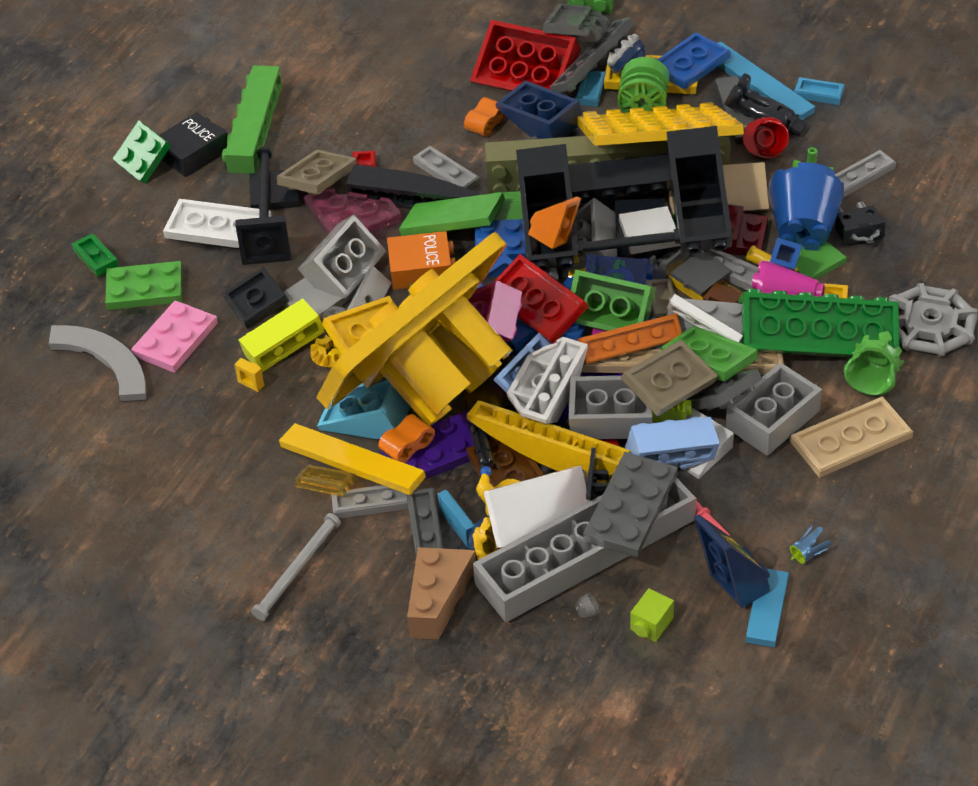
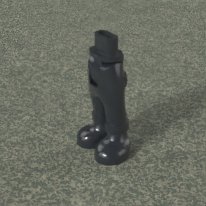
M744 73L738 84L734 85L724 105L731 109L741 110L742 114L756 119L764 117L776 118L785 125L788 132L800 136L807 125L806 122L799 119L800 115H795L792 109L774 99L762 96L756 91L753 92L750 89L751 77Z

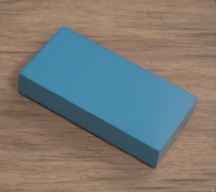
M591 70L586 74L587 77L581 81L575 98L579 100L580 105L599 106L604 90L606 72Z
M799 77L794 92L805 100L840 105L845 85Z
M444 490L438 493L439 512L468 548V539L474 524L449 491Z

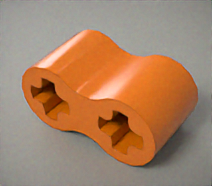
M487 97L481 98L477 107L474 110H470L466 115L464 128L470 132L488 137L494 127L505 118V115L496 108L498 101Z
M410 414L397 427L386 431L381 436L378 446L379 449L392 459L405 463L416 451L427 447L432 442L435 431L416 415Z

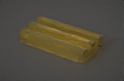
M309 464L294 479L295 486L298 488L343 497L346 495V490L349 491L352 488L351 484L354 485L357 482L356 474Z

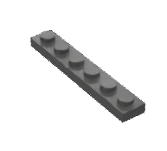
M631 17L613 21L604 30V35L600 41L593 42L550 86V89L558 93L563 92L564 94L574 91L578 82L583 81L587 77L586 74L598 66L597 63L608 55L607 52L616 47L621 38L628 35V30L634 25Z

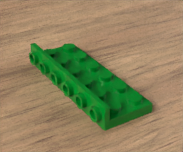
M749 289L738 298V304H742V344L755 348L758 352L852 358V352L855 351L856 343L860 344L864 336L869 335L870 340H879V333L888 331L892 337L891 342L888 344L892 348L899 346L898 302L889 301V298L886 297L864 300L863 296L839 298L836 294H826L823 297L813 296L809 292L787 295L786 291L762 293L760 289Z

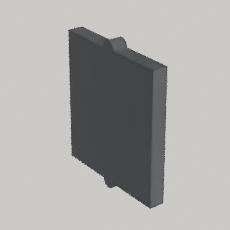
M701 251L671 272V277L682 283L684 288H689L703 296L711 289L715 282L720 283L731 275L732 270L720 263L718 258L714 259Z

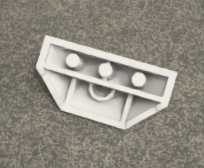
M562 337L556 340V343L544 346L527 356L507 391V397L521 416L546 424L558 422L570 399V377H580L588 344Z

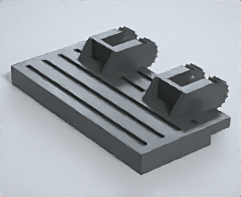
M559 3L544 22L543 33L574 35L577 41L598 42L611 21L607 15H602V11H593L592 6Z

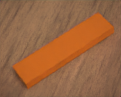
M675 313L577 339V341L588 344L584 365L667 344L682 334L678 315Z

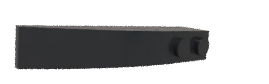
M362 165L353 166L346 182L349 202L412 209L418 203L481 195L459 185L430 176Z

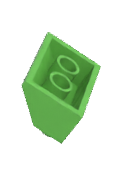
M575 270L571 292L584 300L589 306L575 322L609 331L647 321L651 313L656 287Z

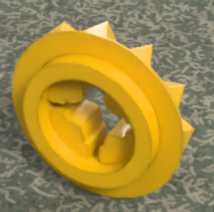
M326 334L324 339L316 338L315 344L310 345L311 359L319 366L332 367L342 356L332 339ZM330 347H334V348H335V349H331V351L327 354V351H326V350H329Z

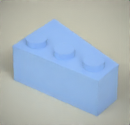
M693 417L686 420H666L660 423H640L631 426L625 449L630 450L631 454L672 466L680 465V469L714 460L720 443L711 417Z

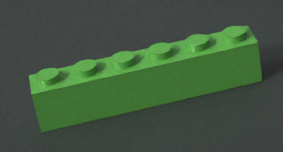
M253 65L251 73L246 77V89L242 90L241 104L238 103L237 117L233 118L232 133L228 134L227 148L223 149L222 160L223 163H226L228 173L250 174L257 171L260 161L257 152L259 148L264 147L282 87L280 66Z

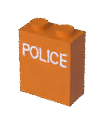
M446 231L387 238L393 290L410 288V284H414L431 269L440 276L456 263L455 258H450V256H454L453 241L447 240Z

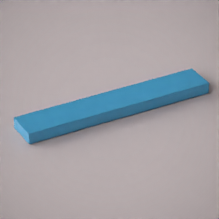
M721 41L717 43L731 51L730 58L717 67L730 76H738L739 80L744 73L750 75V89L753 92L756 91L762 96L786 105L795 112V115L799 114V119L801 120L815 113V106Z

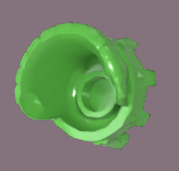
M888 331L879 333V340H870L869 335L864 336L860 344L856 343L855 351L852 352L853 357L844 366V376L849 386L866 396H881L889 393L895 386L897 371H900L899 368L903 366L904 361L900 360L899 357L902 350L899 346L892 348L888 344L892 340Z

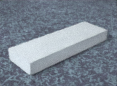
M674 294L667 306L669 311L674 314L677 313L682 319L702 329L739 342L743 336Z

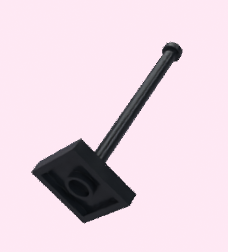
M261 147L257 152V156L260 159L259 218L235 220L242 265L291 260L286 216L269 217V159L272 156V151L268 147Z

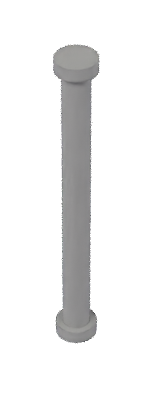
M328 513L324 517L322 526L261 603L254 605L251 612L257 619L264 621L269 616L268 611L330 532L339 527L341 521L336 515Z

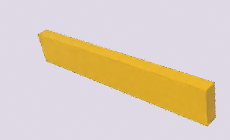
M296 423L279 440L282 448L407 495H411L426 478L425 472L422 469Z

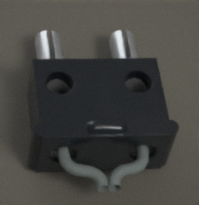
M861 201V203H857V209L844 212L840 207L836 217L835 228L843 239V245L862 242L870 243L874 239L885 237L886 219L881 217L874 205L866 207L864 202Z

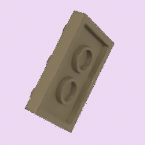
M317 149L277 175V185L285 186L290 190L306 191L311 195L320 194L323 190L335 184L336 181L348 175L353 166L357 165V158Z
M680 340L623 372L621 380L659 416L715 383L718 375Z

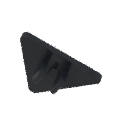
M591 448L586 500L589 502L597 498V493H604L607 488L606 482L597 483V480H609L608 471L597 470L596 448Z

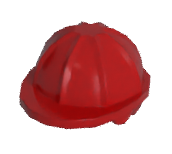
M764 117L756 119L745 127L744 134L742 135L743 145L751 154L771 159L779 156L785 150L789 143V132L785 125L776 118Z

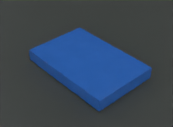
M695 32L657 60L668 69L670 82L685 90L729 59L731 51Z

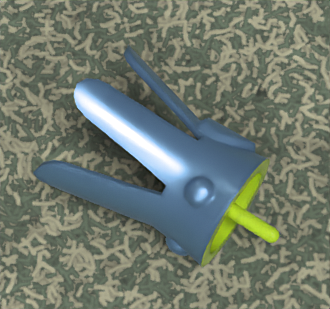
M810 525L802 538L789 547L793 556L791 560L795 559L799 563L805 564L814 555L828 550L827 547L832 544L829 540L812 547L816 542V538L822 533V527L816 528L805 538L812 528V525Z

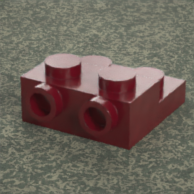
M729 204L732 247H727V249L722 251L728 254L746 256L753 245L762 250L768 217L744 214V206Z

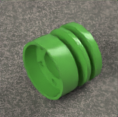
M638 57L625 64L621 73L617 96L618 105L623 113L630 112L631 108H644V111H653L655 106H666L670 75L663 63L651 57Z

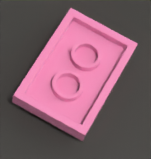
M174 301L133 346L131 352L140 360L175 373L218 324L217 316Z

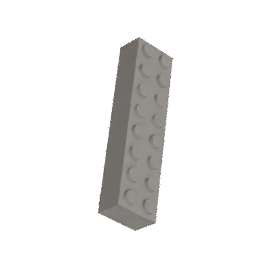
M677 477L642 549L695 520L696 498ZM603 495L473 563L475 585L505 623L630 556L583 541V533Z

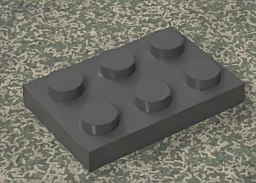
M758 369L738 372L725 382L716 379L715 383L686 400H691V407L697 411H701L704 408L710 411L716 407L724 409L735 402L734 398L739 394L745 395L754 390V384L760 381L762 377Z

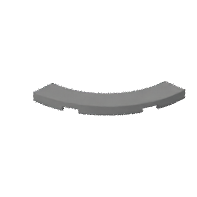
M67 325L51 326L50 350H70L80 353L85 351L94 355L96 359L113 370L119 383L121 401L147 400V387L141 365L125 345L113 337L93 329Z

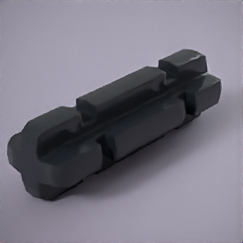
M472 424L470 432L474 439L473 444L479 467L488 466L492 468L494 458L491 453L488 435L481 428Z

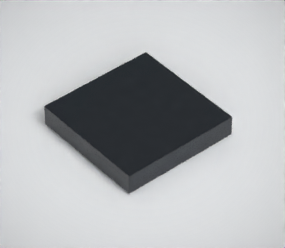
M285 170L269 171V210L299 207V191L277 185V175ZM260 173L249 174L250 206L255 209H259Z
M264 267L222 294L225 301L247 329L289 302L285 293Z

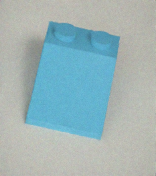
M383 378L369 389L362 383L329 410L325 408L317 427L322 431L380 439L386 431L394 429L407 416L410 405L388 380Z

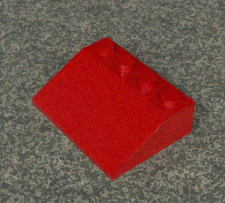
M491 20L470 82L511 92L526 80L550 89V86L578 58L581 49L576 37L543 33L542 30Z

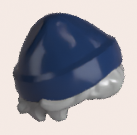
M637 34L628 35V40H622L621 48H616L614 50L615 53L609 52L607 64L615 74H621L625 64L630 60L646 57L645 45L639 40Z

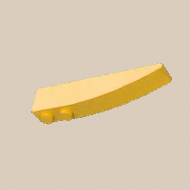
M480 400L476 402L467 414L469 421L490 436L540 464L557 471L582 466L585 481H588L591 448H596L597 470H606L609 473L608 481L597 480V483L606 482L607 486L624 452L630 453L628 449L549 423L546 424L521 416L519 413Z

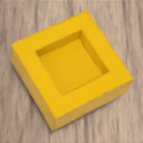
M240 358L234 364L239 383L257 392L265 386L262 369L256 363Z

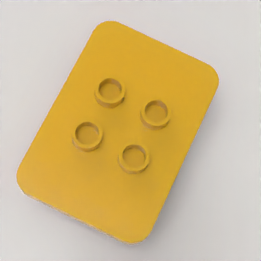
M497 232L485 238L440 276L433 269L426 272L409 288L408 291L411 295L399 307L391 301L368 321L370 328L362 334L356 344L349 348L333 364L316 397L327 410L338 404L362 383L369 389L385 377L418 416L431 427L452 409L448 404L465 389L468 393H472L501 366L500 359L503 358L504 360L512 352V349L468 301L507 246L506 242Z

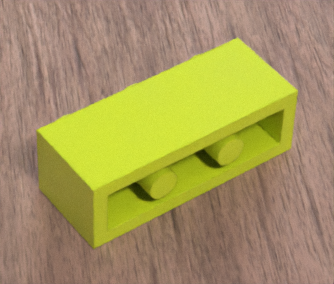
M302 298L238 340L248 360L256 363L264 372L325 331L319 315Z

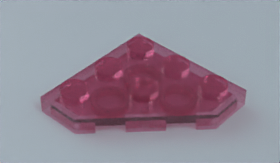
M326 188L317 195L309 194L304 196L305 204L327 235L337 224L353 214L369 232L402 220L401 212L391 199L381 197L380 200L368 199L367 195L353 192H348L347 195L335 193V189Z

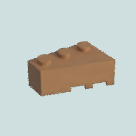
M418 547L407 615L410 638H440L454 613V607L459 598L463 597L471 577H474L473 563L476 562L475 550Z

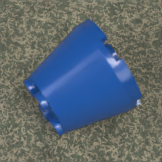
M803 162L798 163V167L787 170L779 169L772 175L769 181L768 194L779 238L801 244L805 250L818 251L819 246L828 240L844 198V182H841L835 176L834 170L821 164Z

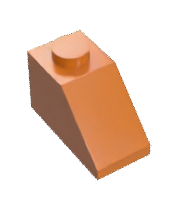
M574 197L535 212L530 221L531 228L528 235L552 249L567 243L581 198Z

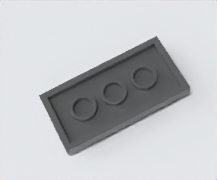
M624 452L583 533V541L638 557L674 483L678 467Z

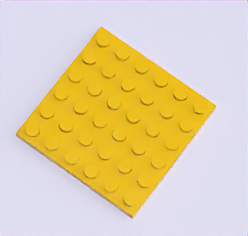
M712 102L700 103V107L680 104L676 105V109H667V106H655L653 111H644V108H631L630 112L622 113L619 109L607 110L606 114L601 115L597 114V111L583 112V116L577 117L578 127L595 146L667 140L666 132L709 126H717L718 136L744 134L743 124Z

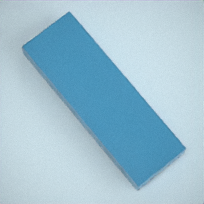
M767 569L770 574V578H768L770 592L753 601L745 643L775 648L789 572Z

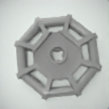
M918 283L912 289L898 295L892 294L889 297V301L898 302V309L905 311L904 315H899V326H905L908 333L907 336L899 327V343L902 345L903 350H916L944 357L945 353L963 345H971L974 342L978 310L972 308L959 295L958 290L954 288L947 290ZM918 297V301L913 303L912 299ZM950 304H954L956 306L954 310L950 307ZM929 316H933V317H934L933 320L927 319V318H928ZM958 320L966 321L964 328L957 325ZM952 334L957 336L951 340H948L949 336ZM918 338H921V339L932 340V341H934L935 343L920 341V340H917V339H918Z

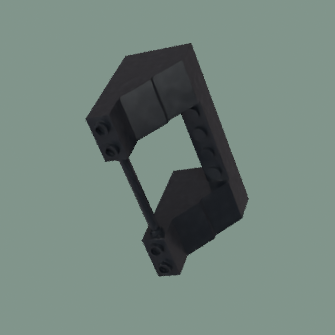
M717 126L666 132L667 154L569 165L566 144L516 150L527 259L541 270L547 271L549 268L560 267L562 269H569L574 267V265H580L579 255H584L583 252L674 241L675 244H680L681 253L687 252L688 254H696L708 249L722 251L727 249V247H732V231ZM666 191H671L678 226L677 229H673V232L582 243V240H577L574 219L567 243L553 249L528 235L531 228L530 221L535 212L574 197L581 198L580 203H588L593 198L609 201L617 197L628 196L634 198L647 193L660 195Z

